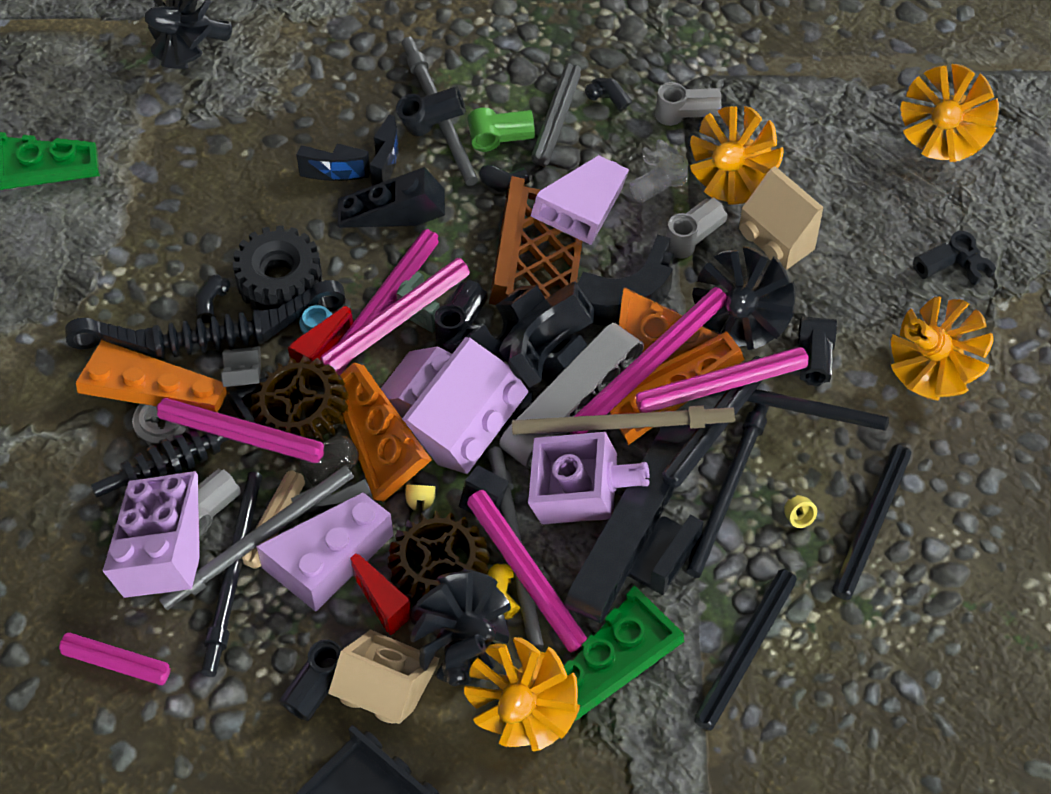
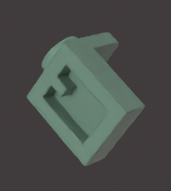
M416 272L410 280L402 282L397 291V299L399 300L423 283V274ZM436 300L432 301L410 317L409 320L433 333L435 331L434 315L440 308L439 303Z

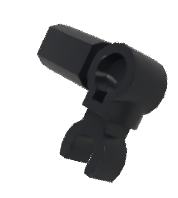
M961 230L952 234L948 244L942 243L913 259V268L922 279H926L954 263H959L962 268L965 267L967 269L969 281L977 285L982 278L978 270L983 271L989 278L993 276L996 270L995 264L991 260L980 255L981 252L976 247L974 236L967 231Z

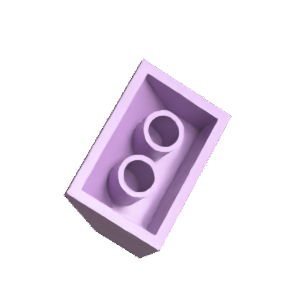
M465 337L402 419L437 465L468 474L529 391L522 381L512 373L509 365L471 338Z

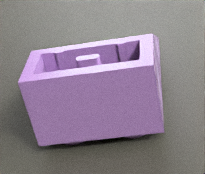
M196 471L129 481L103 572L124 598L192 589L200 559L198 474Z

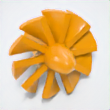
M951 64L954 95H950L947 66L933 67L923 74L939 90L943 99L938 98L918 76L909 86L906 97L931 102L935 107L902 101L900 109L905 126L931 115L930 119L903 130L906 138L916 147L923 150L922 155L932 159L956 162L977 153L992 138L997 128L995 126L998 119L999 102L998 98L971 109L994 98L991 86L980 73L968 95H963L975 73L965 66Z
M728 106L718 110V113L729 129V138L724 135L711 113L707 114L703 118L699 132L719 140L721 145L718 146L692 135L690 145L695 161L710 157L712 159L692 164L690 169L694 176L706 186L704 192L708 196L728 202L730 205H736L748 201L771 168L774 166L779 168L784 152L783 147L771 151V147L777 146L776 130L771 120H768L754 141L750 139V136L762 121V117L753 108L744 106V131L742 136H740L737 131V106Z
M938 296L929 300L920 309L919 312L924 321L917 319L911 308L903 319L900 337L892 334L891 349L895 362L891 364L893 372L907 389L927 399L939 400L940 397L957 396L969 391L966 384L979 378L989 367V364L965 355L964 350L986 358L994 341L992 333L958 341L964 333L986 328V321L981 312L975 309L959 328L951 330L953 322L969 305L968 302L961 299L948 300L945 322L940 327L937 326L941 297Z
M514 637L513 639L522 665L519 669L513 666L506 644L489 645L486 647V653L503 666L507 675L497 674L479 658H476L471 665L469 671L471 678L490 680L500 687L493 690L465 685L464 695L476 709L495 699L499 700L498 705L473 718L476 725L485 730L502 734L499 744L505 747L531 745L532 751H539L557 739H562L571 728L580 709V705L577 704L578 686L574 672L567 675L559 656L549 646L546 652H540L533 644L521 637Z

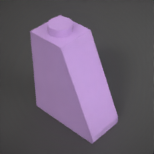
M598 155L540 190L536 196L530 217L592 245L623 188L629 169Z

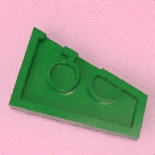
M0 132V190L100 176L98 150L95 142L56 138L52 142L36 140V137L32 135L13 138L7 137L5 132Z

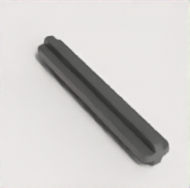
M568 63L564 66L532 152V163L534 165L545 167L550 162L581 76V68L578 65Z

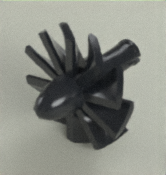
M153 0L155 7L145 12V22L148 24V29L155 39L150 49L152 54L162 61L161 66L186 70L188 69V63L198 59L203 54L197 45L205 37L228 41L232 35V25L229 21L211 19L205 14L211 0H205L197 10L198 0H168L169 6H166L163 0Z
M743 246L747 276H742L738 250H727L718 253L714 258L735 278V282L729 281L710 261L700 271L697 282L722 286L728 291L724 292L727 295L725 305L703 326L720 333L730 315L722 333L727 331L738 346H747V350H752L769 343L774 338L777 339L785 331L795 312L796 290L794 281H789L786 270L779 259L773 256L767 270L763 274L762 270L769 258L754 248ZM694 287L692 292L694 304L700 301L710 290Z
M463 569V571L440 575L436 578L439 586L425 594L411 609L410 619L415 625L410 635L411 642L414 643L431 633L437 637L435 641L423 646L420 650L419 663L424 671L427 670L440 648L445 646V654L451 645L475 634L482 636L486 647L497 644L493 642L494 640L508 644L510 635L504 613L511 610L510 603L496 587L498 582L483 573ZM486 652L478 655L479 659L491 669L495 667V660ZM469 659L468 668L466 669L468 676L470 667L473 664L471 659ZM442 662L435 676L437 679L447 682V675L443 674ZM469 676L467 682L462 685L469 684L473 678Z

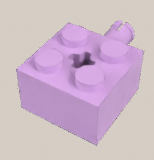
M606 432L534 438L528 504L541 524L610 519L614 512V497L617 488L649 485V480L645 479L650 478L648 464L641 462L638 464L617 465V452Z

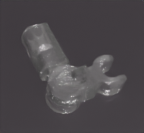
M660 139L656 141L657 152H652L647 147L643 148V160L657 168L635 179L629 185L631 195L640 204L668 189L669 186L678 187L684 185L688 179V160L682 155H675L672 151L669 152L667 144Z

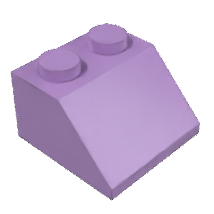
M438 346L409 351L381 387V390L401 418L405 416L452 355L450 352Z

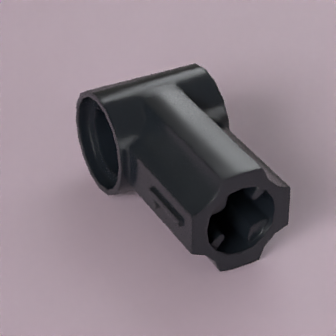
M457 86L422 98L417 94H407L396 105L398 117L413 136H423L432 129L434 124L464 115L466 112L465 103Z
M469 279L467 282H461L448 303L436 311L434 315L436 343L444 350L446 349L443 344L468 325H472L488 299L487 291L479 283Z
M805 316L800 318L798 347L805 349L809 359L808 366L800 369V379L804 380L807 385L820 386L831 380L832 350H834L836 342L837 319Z
M329 639L320 640L310 647L307 662L279 700L284 708L301 720L309 721L329 692L342 651L335 641ZM327 658L336 659L335 664L329 668L319 667V664Z

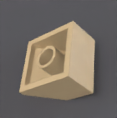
M774 166L768 171L742 207L739 230L747 240L753 241L760 247L770 260H772L773 256L779 259L784 269L787 270L815 250L823 206Z
M369 630L341 651L328 694L340 698V701L346 706L353 708L361 707L375 713V716L383 722L400 724L414 711L438 665L439 658L434 656L429 667L424 671L419 663L420 650Z

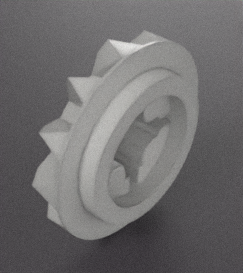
M139 404L133 414L132 424L138 438L145 440L149 446L152 443L159 444V440L167 438L169 442L173 441V435L186 433L189 427L166 421L164 429H160L157 424L159 422L157 406Z

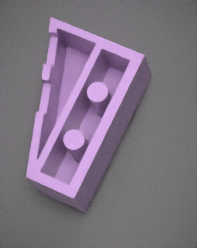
M361 493L256 546L261 567L316 612L353 576L350 558L355 553L368 561L393 537L391 514L365 493Z

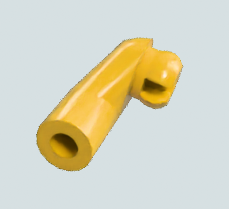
M494 564L488 570L487 575L498 582L496 587L510 603L511 610L504 613L505 619L509 620L520 610V606L507 593L508 583L511 582L510 578L514 577V572L508 564Z

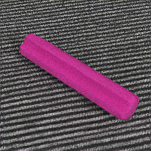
M65 633L59 644L62 655L158 685H164L170 675L171 669L166 662L73 633Z

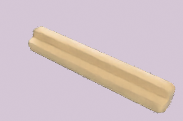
M293 470L286 472L256 528L292 503L291 498L300 494L305 485L302 474L296 473ZM278 531L277 533H275L273 536H271L270 538H268L266 541H268V540H270V539L276 537V536L278 535L279 531ZM257 547L241 558L246 566L254 569L261 566Z

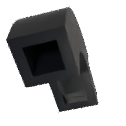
M657 234L645 265L631 276L610 279L587 272L582 273L578 286L594 307L592 324L610 325L616 323L619 325L624 287L660 305L668 296L672 285L673 268L671 266L674 253L669 252L671 238Z
M576 281L558 290L534 307L512 328L501 344L499 351L509 364L512 373L518 379L523 378L528 387L542 380L543 364L547 356L566 338L593 323L594 307Z

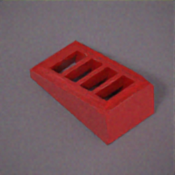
M344 306L295 340L288 347L289 357L295 359L297 363L301 361L304 355L311 362L316 358L321 360V355L337 345L353 324L351 308Z
M355 553L350 558L353 576L389 635H392L410 619L409 599L363 557Z

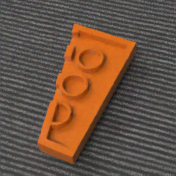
M726 331L658 366L618 403L609 414L640 413L636 404V394L639 392L738 365L745 360L742 351ZM687 402L652 412L676 411ZM653 427L619 429L628 445H630Z
M101 340L76 381L77 393L151 406H157L162 399L168 398L217 413L227 395V387H223L221 381Z
M352 363L340 375L344 381V387L348 392L349 398L346 400L348 412L342 414L368 486L372 492V497L374 500L385 502L432 460L366 367L358 363Z

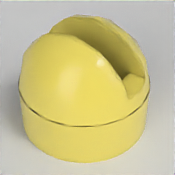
M406 485L405 497L408 506L416 510L417 500L423 501V511L430 508L435 499V486Z
M797 495L786 502L784 513L794 527L805 528L816 519L817 508L807 497ZM798 508L802 512V514L799 516H797L796 510Z

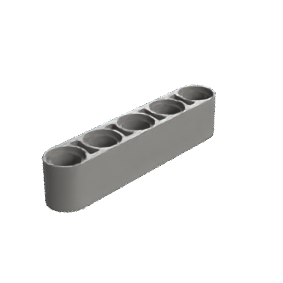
M616 323L608 325L516 420L574 417L642 354L644 349L643 342ZM511 424L502 435L499 445L500 448L527 469H531L534 438L563 436L568 432L513 435Z

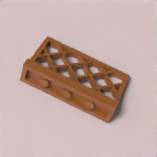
M511 176L505 200L488 304H498L515 291L513 290L514 283L523 278H526L531 285H538L545 299L551 296L547 290L559 285L563 288L574 281L577 283L582 241L571 236L575 241L564 247L555 237L562 233V231L556 228L549 230L543 222L530 217L532 209L528 206L527 199L535 200L540 189L524 186V178ZM531 224H534L542 233V235L533 240L523 231L524 228ZM548 240L556 249V252L545 257L537 246ZM529 250L538 262L526 267L518 256ZM561 257L571 267V269L562 274L551 264ZM544 267L553 279L541 284L532 273Z

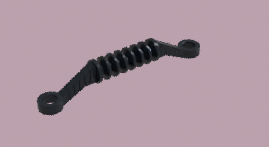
M325 280L316 283L302 295L300 294L278 309L253 310L251 321H247L244 313L239 312L238 322L234 324L230 315L225 314L224 324L220 326L216 317L211 316L209 328H206L201 318H198L195 330H191L187 320L182 323L181 332H177L174 324L169 323L167 334H163L159 325L135 331L109 323L106 324L91 318H77L68 322L65 326L66 343L72 348L82 350L94 348L99 345L101 340L144 355L149 354V356L158 358V360L164 359L166 348H170L174 357L179 356L180 346H184L188 355H192L193 347L196 343H198L202 353H206L209 341H212L216 351L221 350L222 339H226L231 349L235 348L236 337H240L244 346L249 345L250 335L255 336L258 344H264L272 335L274 336L280 330L286 328L288 324L290 325L296 319H299L305 309L310 306L321 305L330 312L341 308L346 301L343 285L338 281Z

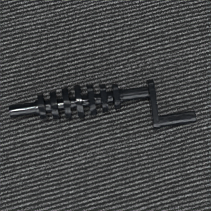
M265 377L260 379V382L266 381ZM248 384L239 389L227 391L228 399L239 419L255 423L254 418L244 402L252 399V394L258 393L256 384ZM195 429L187 431L189 442H186L181 433L173 435L175 448L172 447L167 438L159 440V446L162 454H159L156 447L152 444L146 448L148 460H145L141 452L133 456L134 466H131L129 461L125 460L120 463L121 469L118 473L91 484V488L95 497L98 498L123 486L127 487L129 481L153 478V473L157 477L168 475L166 467H169L172 474L183 473L180 461L183 462L185 468L189 471L195 467L193 455H196L199 462L202 463L208 459L207 449L210 450L212 455H215L221 451V443L230 439L201 431L203 436H199Z

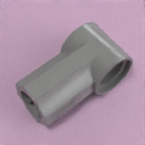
M676 82L664 83L658 89L655 108L656 120L664 125L672 126L677 125L686 117H705L709 113L713 117L720 116L718 110L721 109L720 89H685V87Z
M714 197L712 199L706 198L686 214H675L669 219L666 237L671 238L669 252L674 253V258L681 259L691 256L697 243L726 222L727 213L724 211L722 203Z
M218 468L198 485L199 537L211 526L213 516L241 494L240 487L224 469L220 470Z

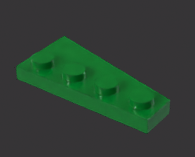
M635 585L626 594L627 599L618 609L614 608L605 618L606 623L594 636L590 635L582 644V650L573 661L568 660L564 665L567 675L574 672L577 678V704L580 705V709L575 721L684 643V633Z

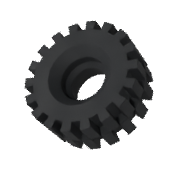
M276 226V231L270 232L269 227L262 228L263 234L259 236L254 231L249 234L250 242L243 239L239 244L240 251L235 250L233 270L237 289L242 296V300L246 304L250 302L254 310L261 307L264 310L278 309L283 304H286L300 294L302 295L312 288L313 285L322 281L320 257L315 242H310L309 235L306 233L299 236L298 229L293 227L290 228L289 232H285L284 226ZM275 267L291 269L290 273L280 278H272L265 275L267 271Z

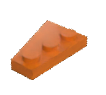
M624 287L619 326L643 342V353L683 315ZM702 326L663 363L720 335V333Z

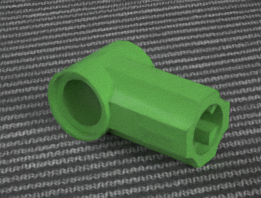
M478 108L471 111L468 115L467 120L471 143L475 150L487 152L497 148L500 142L535 139L534 119L531 110L496 114L490 108Z

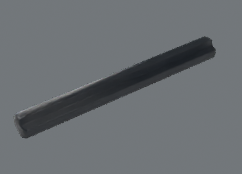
M755 356L752 360L759 359L761 357ZM763 380L727 390L713 409L734 408V415H736ZM729 423L705 424V428H697L662 472L663 482L673 488L679 487Z
M897 444L891 450L833 585L832 594L835 597L846 601L852 598L909 463L912 452L908 447Z
M786 569L778 570L695 714L694 722L699 727L708 731L714 729L793 590L797 580L794 573Z

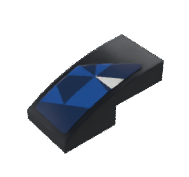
M390 114L374 136L376 156L370 164L372 186L390 180L396 165L398 154L397 126L395 116Z
M337 143L333 153L301 145L296 154L299 175L301 177L327 181H348L368 178L371 173L369 153L362 149Z

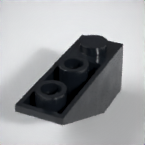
M425 167L338 199V226L340 228L417 226L445 216V189Z

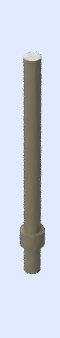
M689 406V410L512 420L513 435L679 425H690V429L705 428V424L735 422L734 408L704 409V406Z

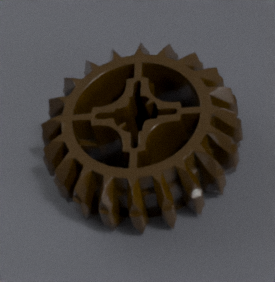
M304 355L299 363L290 357L288 365L284 367L276 362L277 370L274 373L265 371L266 381L257 383L256 389L258 393L251 395L254 404L251 407V414L256 424L322 443L324 441L323 436L326 433L335 436L333 425L344 424V418L341 414L348 412L346 400L349 398L343 379L329 364L324 365L323 361L319 360V358L311 362ZM311 385L324 388L325 394H317L316 391H312ZM275 412H282L283 415H286L288 422L275 419Z
M437 511L434 512L433 519L428 520L423 514H420L418 524L407 520L405 524L406 531L397 530L395 534L396 542H390L389 545L390 556L387 558V565L391 570V582L397 584V589L403 594L408 593V599L411 604L439 586L436 578L440 575L463 571V569L473 570L485 575L488 574L487 565L490 562V555L486 550V540L484 537H480L477 525L469 527L466 517L455 522V516L452 512L447 515L446 519L440 518ZM458 546L464 550L469 558L466 565L461 563L460 558L456 556ZM411 556L417 558L418 563L421 565V572L419 574H416L408 565Z

